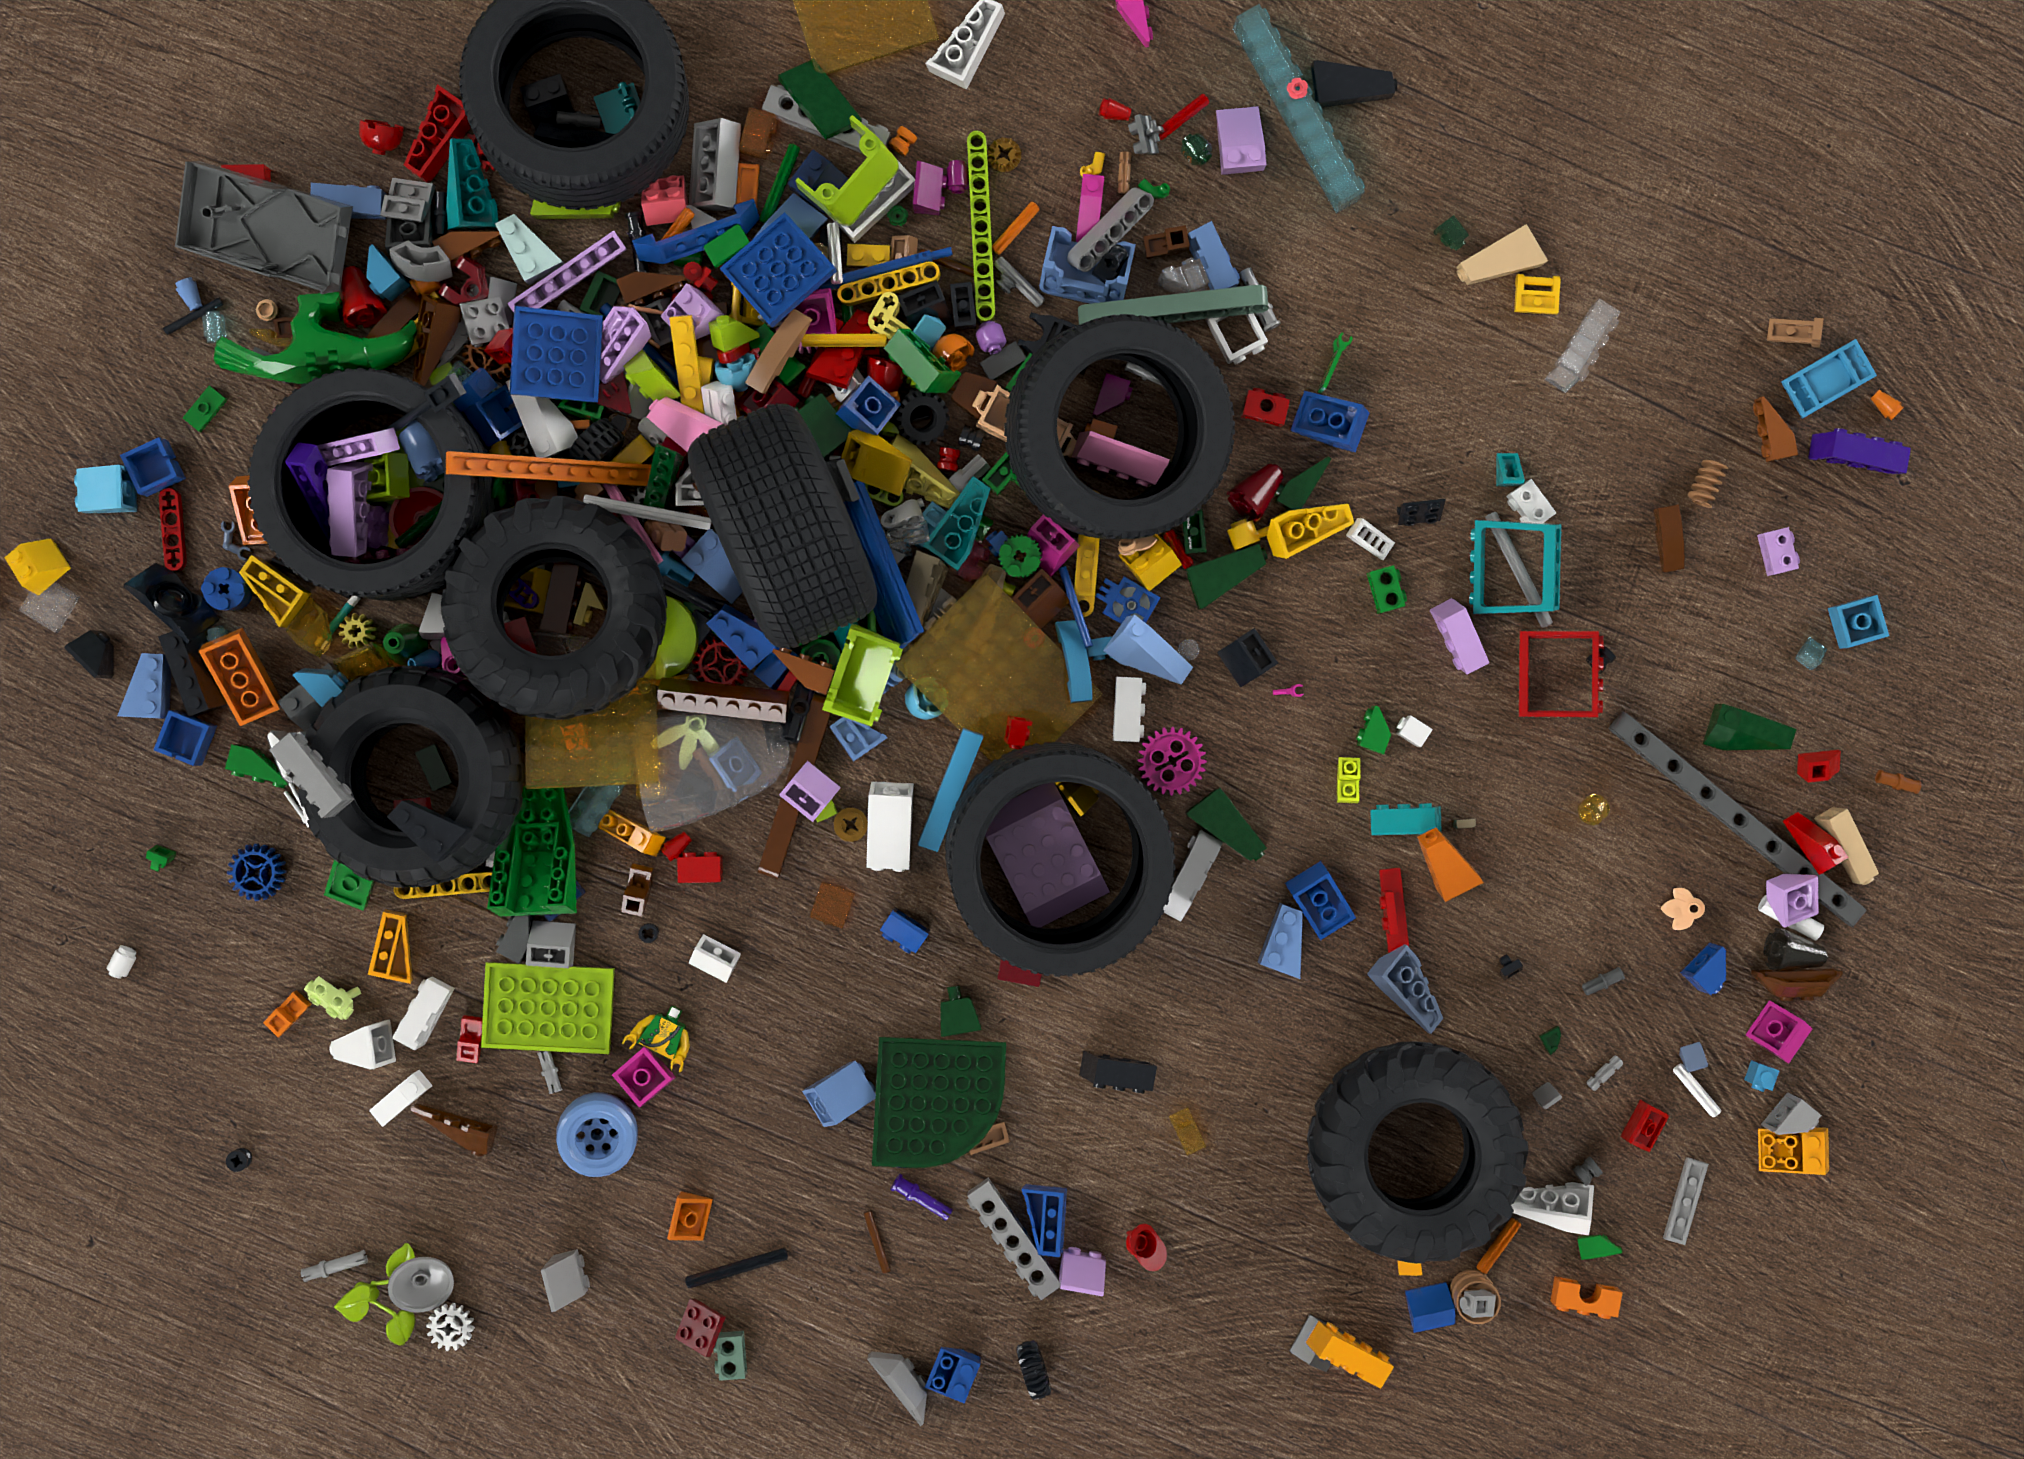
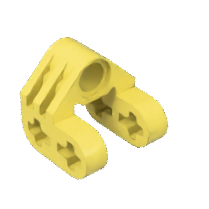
M883 293L868 318L869 327L873 330L872 333L886 334L887 343L898 329H910L897 319L900 313V304L897 295L894 293ZM874 317L878 318V326H875Z

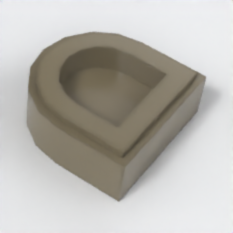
M1476 818L1452 819L1453 827L1457 829L1476 826Z

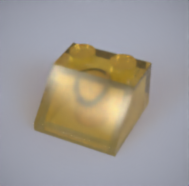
M370 642L333 660L335 666L346 676L349 683L361 676L394 666L385 651L383 643Z

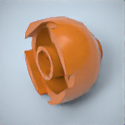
M949 334L939 338L932 349V354L938 359L942 356L946 360L944 364L955 372V370L960 371L967 365L965 360L968 356L972 358L974 347L965 337Z

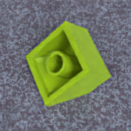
M643 349L623 366L627 372L625 377L632 385L637 383L641 387L639 391L646 399L651 397L655 401L656 399L661 400L666 396L674 399L681 395L670 377Z

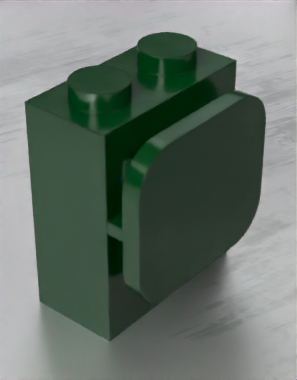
M821 393L817 397L812 395L805 400V406L800 410L798 407L795 409L801 414L825 459L846 442L848 434L852 430L836 414V410Z

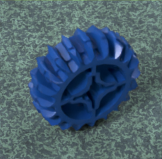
M255 843L253 847L246 845L245 850L242 848L238 849L239 855L235 854L232 856L235 862H229L228 864L229 867L233 868V870L227 871L228 875L233 876L228 882H235L236 884L232 890L240 889L239 896L246 894L247 900L254 898L255 901H260L261 897L266 900L269 899V895H276L275 889L280 890L282 888L279 882H285L286 880L281 876V874L287 873V870H281V866L285 865L286 862L278 861L282 855H274L275 848L268 850V845L264 844L260 847L259 843ZM259 855L267 861L259 864L250 856ZM243 865L246 868V874L244 876L242 874ZM261 868V869L259 870L260 873H258V874H260V875H258V876H253V875H255V874H254V871H256V870H254V869ZM270 868L272 870L271 880L268 877V870ZM256 881L258 885L261 884L263 886V889L252 888L247 883Z

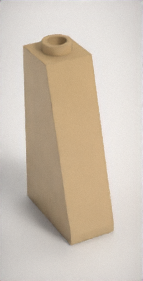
M1526 224L1461 262L1457 266V275L1462 282L1465 281L1467 285L1538 268L1548 260Z
M1831 807L1814 819L1818 826L1834 837L1849 857L1842 861L1841 864L1852 882L1862 885L1872 882L1874 880L1873 877L1879 874L1848 809Z

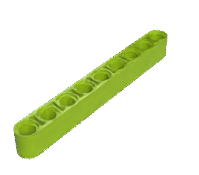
M973 131L967 138L975 304L976 317L980 323L993 321L995 318L987 143L984 133ZM974 139H980L983 143L980 147H974L971 142ZM975 160H981L984 165L981 168H975L972 163ZM977 181H982L985 186L983 189L977 190L973 187V184ZM982 202L986 205V208L983 211H977L974 208L975 204ZM982 223L987 226V229L984 232H978L975 227ZM979 245H986L988 251L981 254L977 252L976 248ZM980 266L989 268V272L986 275L979 274L977 270ZM987 287L991 292L988 296H981L978 292L979 289ZM983 308H988L992 314L984 318L980 315V311Z

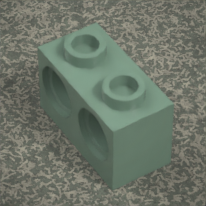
M744 1331L720 1332L713 1349L714 1353H717L718 1361H715V1373L719 1374V1381L745 1379L747 1363ZM731 1341L734 1344V1348L727 1349L724 1346V1342ZM732 1362L736 1369L728 1370L725 1364Z

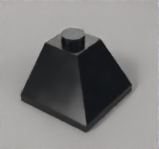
M89 630L64 647L94 678L111 679L114 676V646L109 642L110 637L103 631Z

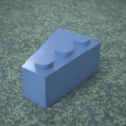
M311 183V194L353 206L351 218L386 219V217H382L380 214L384 196L387 193L380 189L379 186L370 185L365 188L356 185L343 186Z
M1212 221L1189 232V250L1210 290L1237 287L1240 276L1236 268L1232 267L1229 261V254L1223 247Z
M1279 902L1258 959L1260 965L1300 979L1302 911Z

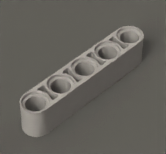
M1136 187L1130 189L1070 250L1067 256L1068 263L1083 272L1091 270L1104 254L1108 253L1151 209L1154 203L1153 196Z

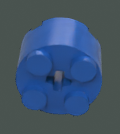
M220 567L211 571L206 576L201 586V591L210 606L224 611H237L245 608L250 603L253 595L252 589L243 579L239 570Z

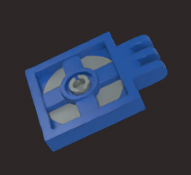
M1126 577L1122 578L1119 585L1105 578L1104 583L1110 586V588L1107 589L1103 586L1099 588V590L1106 593L1105 597L1099 593L1095 595L1096 598L1107 604L1102 614L1122 624L1127 616L1136 615L1146 623L1161 598Z

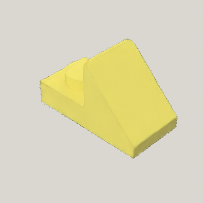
M585 583L573 621L575 624L585 626L586 623L590 622L592 617L591 606L607 611L593 584Z

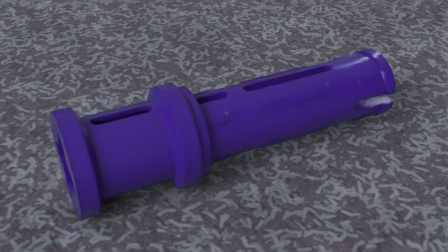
M901 1173L896 1177L890 1188L891 1191H897L904 1195L907 1201L914 1200L945 1221L949 1216L943 1213L942 1210L948 1214H951L953 1210L921 1191L917 1183L912 1184L904 1179Z

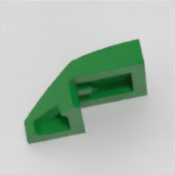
M1604 1234L1602 1236L1590 1235L1577 1238L1581 1260L1611 1256L1623 1252L1620 1246L1612 1243Z

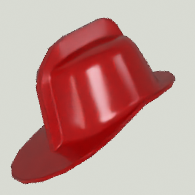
M1145 1223L1139 1224L1133 1230L1126 1232V1248L1142 1267L1149 1271H1158L1164 1266L1167 1258L1166 1247L1150 1225Z

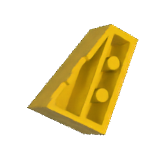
M251 555L239 572L254 594L262 601L265 609L273 616L277 625L282 628H288L312 594L259 556Z

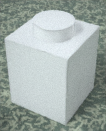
M1407 716L1399 721L1396 727L1399 730L1396 734L1416 747H1422L1433 729L1413 716Z

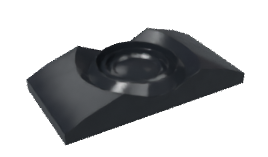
M154 563L123 586L187 644L219 621V618L203 597L192 593L184 586L176 573L160 564Z

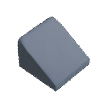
M1700 1042L1680 1048L1679 1056L1688 1073L1708 1067Z

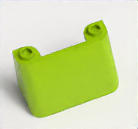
M852 623L822 710L871 727L874 721L878 722L882 712L878 707L894 661H899L903 649L899 648L900 643Z

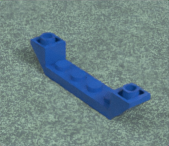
M754 199L733 205L735 215L657 242L653 234L632 240L639 261L666 264L703 251L704 245L736 224H739L747 234L759 220Z

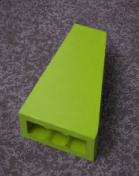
M534 200L530 214L535 219L614 218V214L619 212L621 201L616 202V205L605 208L600 206L598 209L585 210V208H580V210L566 209L563 206L558 208L547 205L546 202L541 203Z

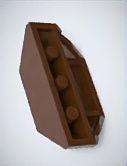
M1838 969L1751 970V975L1772 995L1780 997L1781 1001H1793V997H1801V1000L1812 1001L1814 997H1822L1843 975V971Z

